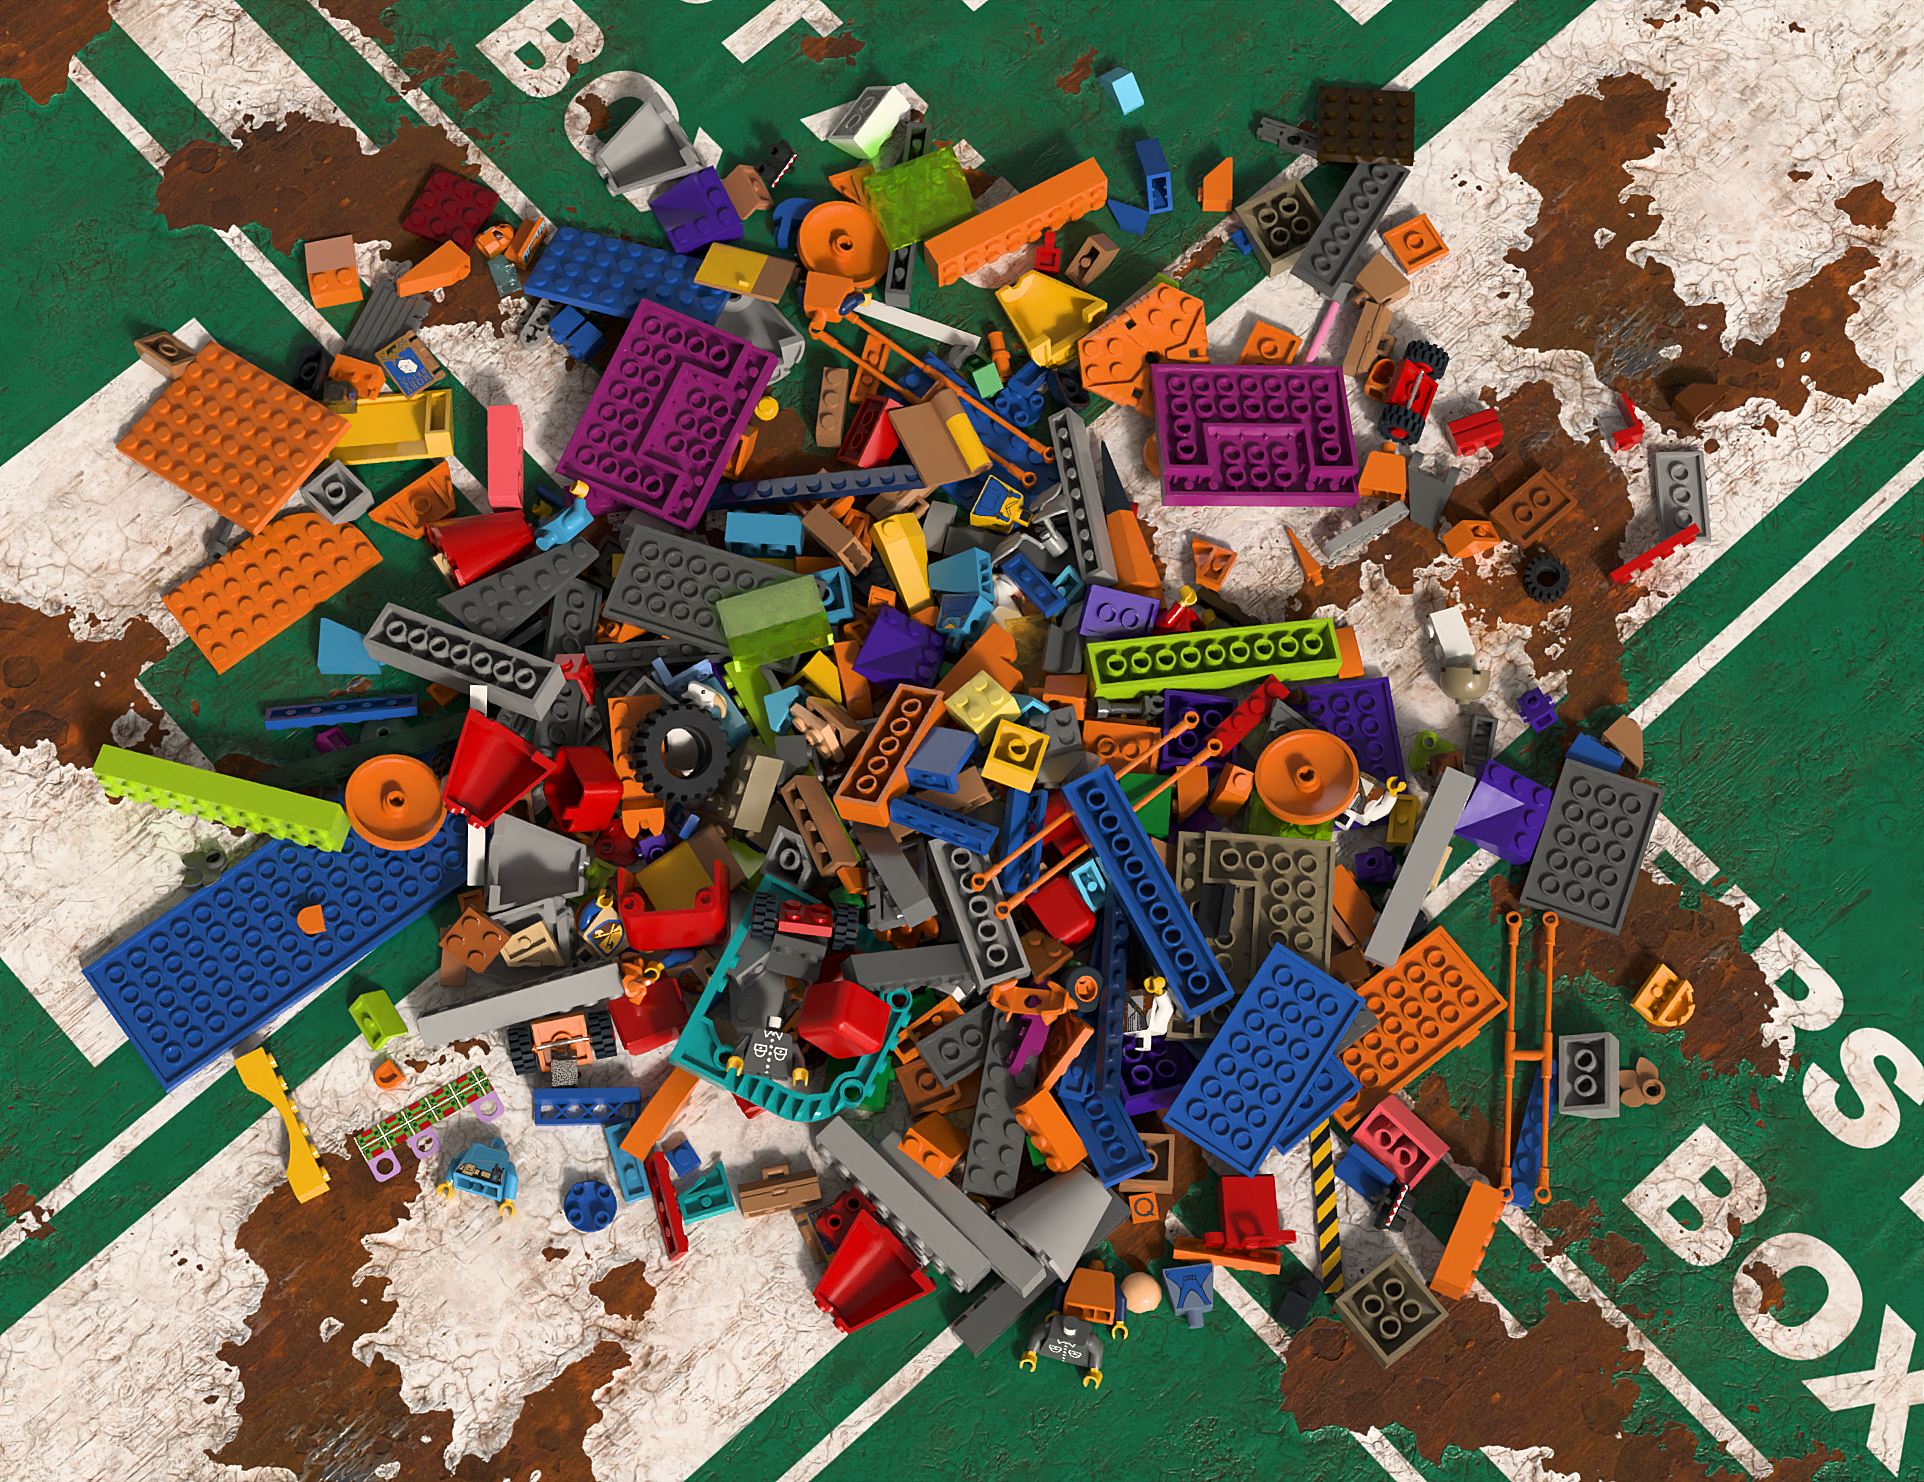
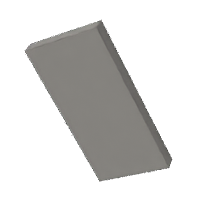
M1703 451L1653 452L1660 543L1696 523L1700 532L1695 536L1697 540L1690 545H1710L1712 540Z

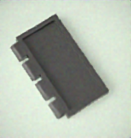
M381 278L340 354L381 366L384 375L390 377L374 354L405 335L409 330H414L417 333L422 324L419 319L425 318L432 304L421 293L399 297L397 295V284Z
M919 838L898 844L929 895L927 848L924 839ZM866 864L868 928L872 930L878 929L881 932L907 925L905 920L899 922L892 909L896 905L890 906L883 893L887 889L881 891L874 878L878 874L872 875Z

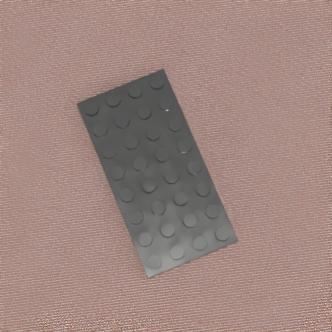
M636 524L602 615L614 621L794 676L824 596L827 582Z

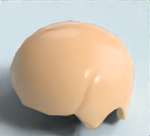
M1144 1272L1128 1275L1120 1285L1127 1298V1309L1135 1313L1154 1310L1162 1299V1289L1158 1281L1153 1276Z

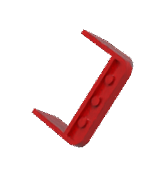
M714 860V886L703 887L697 891L694 898V908L645 912L643 898L639 894L634 893V875L623 867H618V909L629 945L641 952L724 945L731 936L730 868L720 860Z

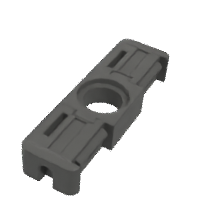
M1266 117L1262 118L1256 133L1257 141L1260 138L1261 140L1279 145L1278 148L1300 156L1303 153L1317 158L1316 134ZM1297 136L1300 142L1293 145L1287 141V138Z

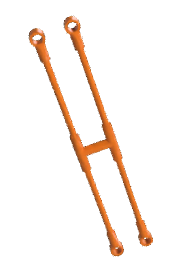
M853 311L843 317L851 323H856L936 381L922 398H919L908 389L905 390L840 345L838 340L824 330L813 333L814 328L809 326V336L812 339H819L829 347L837 349L900 393L902 398L912 405L930 402L934 397V393L940 388L947 387V389H953L957 396L962 397L1028 443L1030 448L1043 456L1045 463L1054 464L1057 461L1054 447H1046L1035 438L1031 439L965 393L963 388L930 365H925L859 319V316ZM983 445L988 456L1007 468L1009 473L1022 481L1024 488L1033 489L1036 486L1037 477L1034 473L1025 472L1015 464H1010ZM1048 453H1052V454H1054L1055 456L1052 457V458H1049V457H1047L1046 455H1047ZM1027 478H1031L1034 481L1031 483H1027L1025 480Z
M1193 711L1187 712L1182 721L1171 728L1167 735L1114 774L1116 780L1120 779L1172 738L1175 739L1187 729L1195 728L1199 722L1198 714ZM1187 717H1191L1194 723L1188 722ZM1211 739L1202 751L1192 757V761L1132 806L1134 812L1194 766H1199L1211 756H1217L1223 747L1221 741ZM1210 745L1217 746L1218 750H1212ZM1068 809L998 864H993L983 873L975 874L970 880L971 888L974 891L983 890L987 882L999 874L1003 867L1067 818L1072 817ZM1087 843L1082 844L1023 891H1018L1005 902L997 903L993 910L994 916L1000 920L1007 918L1010 911L1025 900L1028 894L1089 848ZM980 879L983 885H976L974 880ZM1004 907L1006 909V913L1001 914L998 911V908Z
M1516 911L1509 912L1506 915V922L1509 927L1508 945H1510L1508 1023L1507 1032L1505 1033L1504 1078H1506L1504 1151L1501 1183L1498 1188L1502 1192L1505 1190L1510 1192L1508 1197H1503L1501 1200L1506 1203L1511 1202L1514 1198L1513 1189L1511 1188L1510 1140L1512 1079L1515 1074V1060L1541 1061V1078L1543 1079L1541 1167L1538 1170V1187L1535 1190V1197L1541 1204L1548 1203L1552 1197L1549 1189L1547 1157L1549 1081L1552 1077L1553 1033L1551 1032L1553 946L1555 945V929L1559 921L1557 914L1551 911L1546 912L1542 918L1543 925L1545 926V945L1547 946L1544 1032L1542 1033V1050H1515L1516 946L1519 941V927L1522 925L1521 915ZM1516 917L1518 918V921L1516 923H1511L1510 919ZM1548 918L1555 919L1553 923L1546 922ZM1542 1191L1548 1193L1545 1198H1540L1538 1195Z

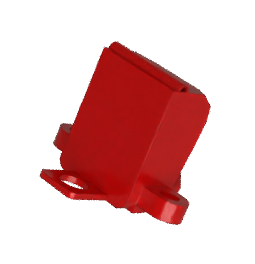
M662 969L656 983L646 986L647 994L643 997L640 1005L632 1003L625 994L617 999L609 1000L610 1002L606 1004L624 1050H628L630 1055L644 1054L671 1041L679 1040L690 1019L686 1003L676 979L668 978L664 969Z
M1244 1174L1220 1175V1180L1217 1184L1220 1232L1202 1234L1203 1246L1222 1247V1249L1242 1248L1243 1250H1256L1257 1248L1278 1247L1279 1245L1297 1243L1296 1231L1279 1230L1274 1174H1255L1253 1179Z

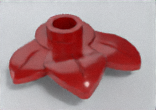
M621 818L611 820L609 826L602 830V837L594 845V853L597 858L605 862L613 861L619 866H630L637 862V857L632 850L639 844L637 838L634 839L627 835ZM604 845L611 846V849L609 851H604L602 847Z

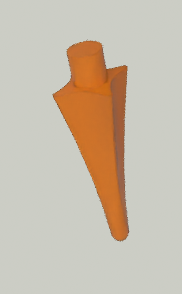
M1290 528L1286 529V533L1302 567L1306 582L1312 580L1315 586L1322 584L1324 581L1320 573L1322 566L1304 548Z

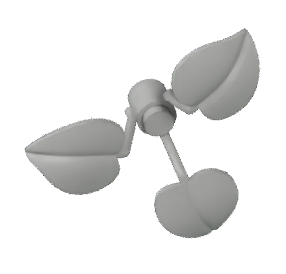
M1061 482L1040 493L1029 506L1031 512L1040 509L1032 518V523L1036 524L1043 520L1047 526V529L1040 535L1041 542L1026 533L1021 534L1019 531L1008 536L994 549L991 555L992 568L995 562L1016 549L1022 540H1029L1041 550L1046 548L1054 558L1061 555L1068 548L1069 544L1055 529L1049 518L1068 512L1066 495L1064 493L1058 495L1062 487Z

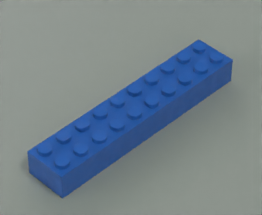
M1106 764L1061 787L1060 796L1159 976L1165 979V987L1185 1023L1231 1000L1235 994L1233 988L1109 765Z

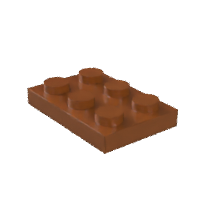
M1542 468L1492 510L1489 518L1524 551L1577 505L1578 500Z

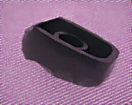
M322 346L304 347L300 351L292 370L291 386L313 400L321 398L326 390L329 380V368L331 366L328 351Z
M1057 367L1048 373L1046 383L1053 400L1060 410L1069 407L1078 414L1090 405L1089 392L1082 388L1081 376L1078 370Z

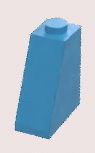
M974 547L928 565L930 589L942 594H981L987 601L995 600L990 553Z
M321 618L317 663L321 674H382V666H386V664L370 658L362 642L366 635L327 618Z

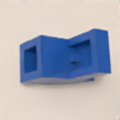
M791 198L777 206L773 214L774 227H776L774 239L778 240V248L780 250L788 251L793 230L798 231L806 215L817 207L816 200Z

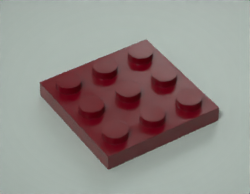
M436 167L404 220L402 228L440 246L451 240L468 255L475 243L474 239L482 232L499 203L500 195Z

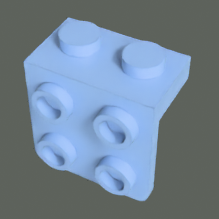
M660 657L651 662L653 667L651 672L654 680L653 683L679 703L687 699L682 698L681 695L688 691L689 682L697 681L704 683L713 678L711 663L708 659L701 661L674 677L671 676Z

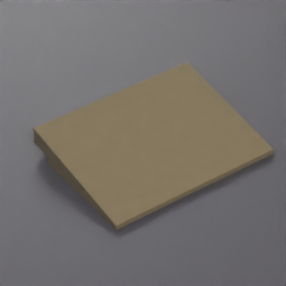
M1206 831L1205 833L1178 832L1174 884L1196 924L1203 884L1224 887L1226 883L1236 885L1229 937L1226 941L1205 938L1235 994L1231 1000L1185 1023L1172 999L1171 1004L1174 1010L1168 1021L1164 1041L1212 1043L1276 942L1329 975L1336 841Z

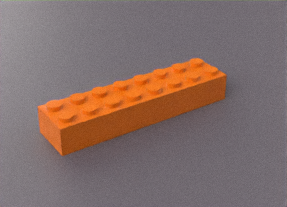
M1094 157L924 242L925 266L939 288L944 285H951L959 277L965 274H972L979 267L987 263L996 262L1008 252H1016L1022 245L1028 242L1039 240L1042 235L1046 234V231H1057L1063 224L1071 220L1076 221L1085 213L1103 207L1107 203L1108 179Z

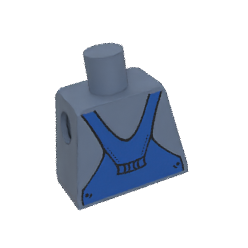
M1213 1263L1162 1270V1280L1175 1316L1186 1315L1189 1329L1203 1327L1202 1313L1212 1311Z

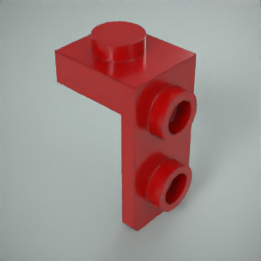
M1625 391L1619 393L1617 405L1628 428L1612 433L1609 442L1612 452L1620 449L1621 451L1631 449L1634 445L1641 442L1645 432L1642 420L1636 417L1634 402L1631 398L1627 397Z
M556 654L554 663L560 665L565 680H577L588 704L595 705L594 689L597 687L601 689V684L597 681L592 665L589 664L585 654Z

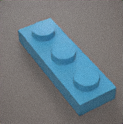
M630 1121L604 1128L626 1204L652 1197L642 1161L620 1148V1145L632 1128Z

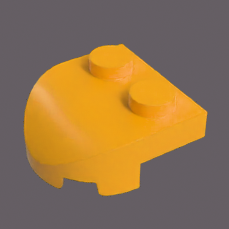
M1658 964L1630 1002V1005L1647 1021L1656 1026L1681 1025L1691 1017L1695 1008V1004L1692 1003L1691 992H1693V988L1687 980L1679 979L1664 964Z

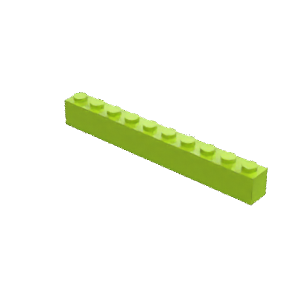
M740 659L725 664V675L722 676V679L728 690L732 688L735 694L733 700L738 710L743 709L746 714L744 719L749 729H754L757 735L756 738L776 754L775 737L778 736L770 727L763 698L772 694V691L758 665ZM792 728L786 734V736H796ZM808 760V770L803 775L817 776ZM825 791V794L859 862L854 867L863 868L862 858L858 853L853 841L851 840L845 826L843 825L838 813L836 812L831 800L829 799ZM832 877L835 883L841 881L839 877Z

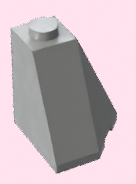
M779 825L759 873L764 876L767 873L802 892H806L813 888L819 870L803 837Z

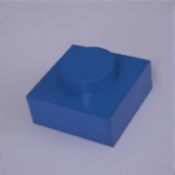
M687 1140L665 1154V1157L679 1178L702 1164Z

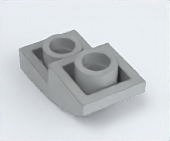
M932 501L922 529L925 534L927 550L938 553L944 552L948 529L953 527L957 510L956 505Z

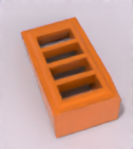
M874 585L871 586L865 618L868 626L884 603L895 609L896 592Z

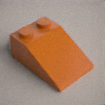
M352 235L304 244L310 293L316 309L364 300Z

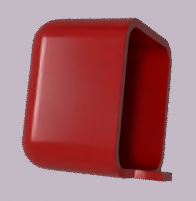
M600 746L560 747L554 758L558 766L545 778L543 793L563 832H590L606 829L624 793L623 782L607 752Z
M1061 789L1047 797L1044 828L1066 812L1067 807L1060 796ZM1072 817L1067 818L1043 837L1041 853L1051 868L1086 842ZM1033 823V825L1030 827V833H1029L1030 836L1032 835V833H1033L1034 830H1035V824H1034V823ZM1090 849L1085 850L1056 874H1063L1068 877L1072 864L1078 858L1086 857L1092 853Z
M1055 874L1037 888V893L1028 894L1025 900L1020 903L1021 915L1031 930L1036 928L1071 950H1074L1095 936L1096 917L1094 912L1070 879L1063 874Z
M839 980L812 985L805 988L796 1030L800 1037L837 1059L873 1054L878 1052L883 1045L892 1008L883 1000L850 981Z

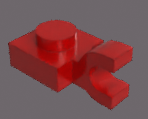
M1046 231L1044 247H1037L1035 271L1042 274L1059 275L1061 249H1055L1056 232Z

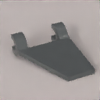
M1415 450L1408 466L1410 521L1433 531L1459 479L1461 469L1452 466L1445 482L1439 481L1418 471L1425 454Z

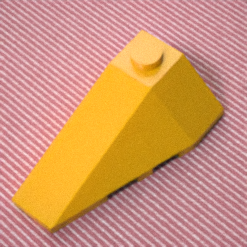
M914 512L896 514L873 524L869 534L909 616L911 617L927 607L935 606L933 591L929 586V562L925 534Z

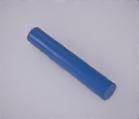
M538 485L535 490L537 494L558 508H565L563 498L543 485Z

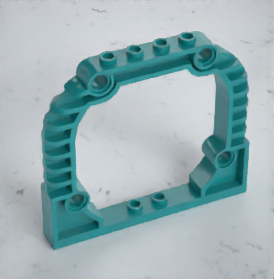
M767 873L756 891L778 895L776 913H778L779 902H786L787 900L799 901L804 905L822 903V901ZM755 893L674 1047L668 1062L723 1091L728 1090L786 1120L815 1122L826 1119L843 1108L855 1109L862 1103L865 1096L871 1097L877 1086V1083L873 1082L877 1072L882 1075L889 1060L885 1059L888 1050L894 1051L901 1038L896 1035L900 1026L906 1028L912 1016L908 1012L913 1001L910 991H905L904 988H898L886 994H883L881 991L879 992L878 998L889 1004L892 1008L883 1045L876 1053L862 1055L854 1071H848L839 1075L833 1082L829 1092L807 1095L790 1090L768 1078L747 1074L737 1076V1069L731 1067L726 1072V1065L721 1064L719 1061V1056L722 1054H729L731 1056L734 1046L721 1044L716 1034L713 1020L704 1015L716 992H723L729 980L725 977L728 969L734 970L741 957L737 952L749 929H751ZM832 910V920L835 921L836 911ZM858 923L856 942L852 953L865 954L895 950L889 942L879 940L873 930ZM833 931L831 933V937H828V940L831 942L833 937ZM892 997H902L905 1005L903 1007H896L892 1003ZM848 1088L855 1089L858 1093V1098L849 1100L846 1098L844 1091Z

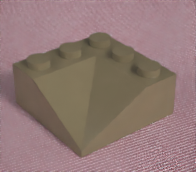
M1298 177L1235 208V213L1256 258L1269 278L1295 265L1324 219V216Z
M748 735L728 758L731 759L730 767L724 768V772L727 773L724 781L717 782L719 787L714 792H708L707 796L704 797V802L732 827L760 833L784 760L755 736Z
M1398 1252L1337 1298L1332 1307L1383 1370L1402 1357L1449 1316V1313Z

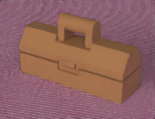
M1366 301L1343 362L1342 369L1344 375L1354 378L1356 376L1360 380L1368 379L1377 359L1391 358L1397 338L1387 334L1394 313L1385 306ZM1380 341L1385 342L1383 351L1378 350Z
M938 486L927 489L881 493L865 508L866 514H869L874 519L875 524L896 514L910 513L908 510L917 503L919 506L911 513L914 512L918 520L930 508V505L924 499Z
M787 1162L761 1168L763 1180L738 1185L745 1220L822 1203L816 1169L789 1174ZM781 1174L785 1176L782 1179L769 1181V1177Z

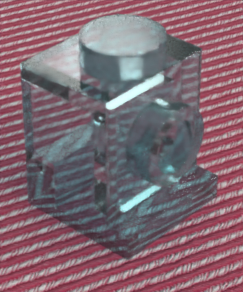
M506 255L496 256L487 262L500 297L523 289L514 263H508Z

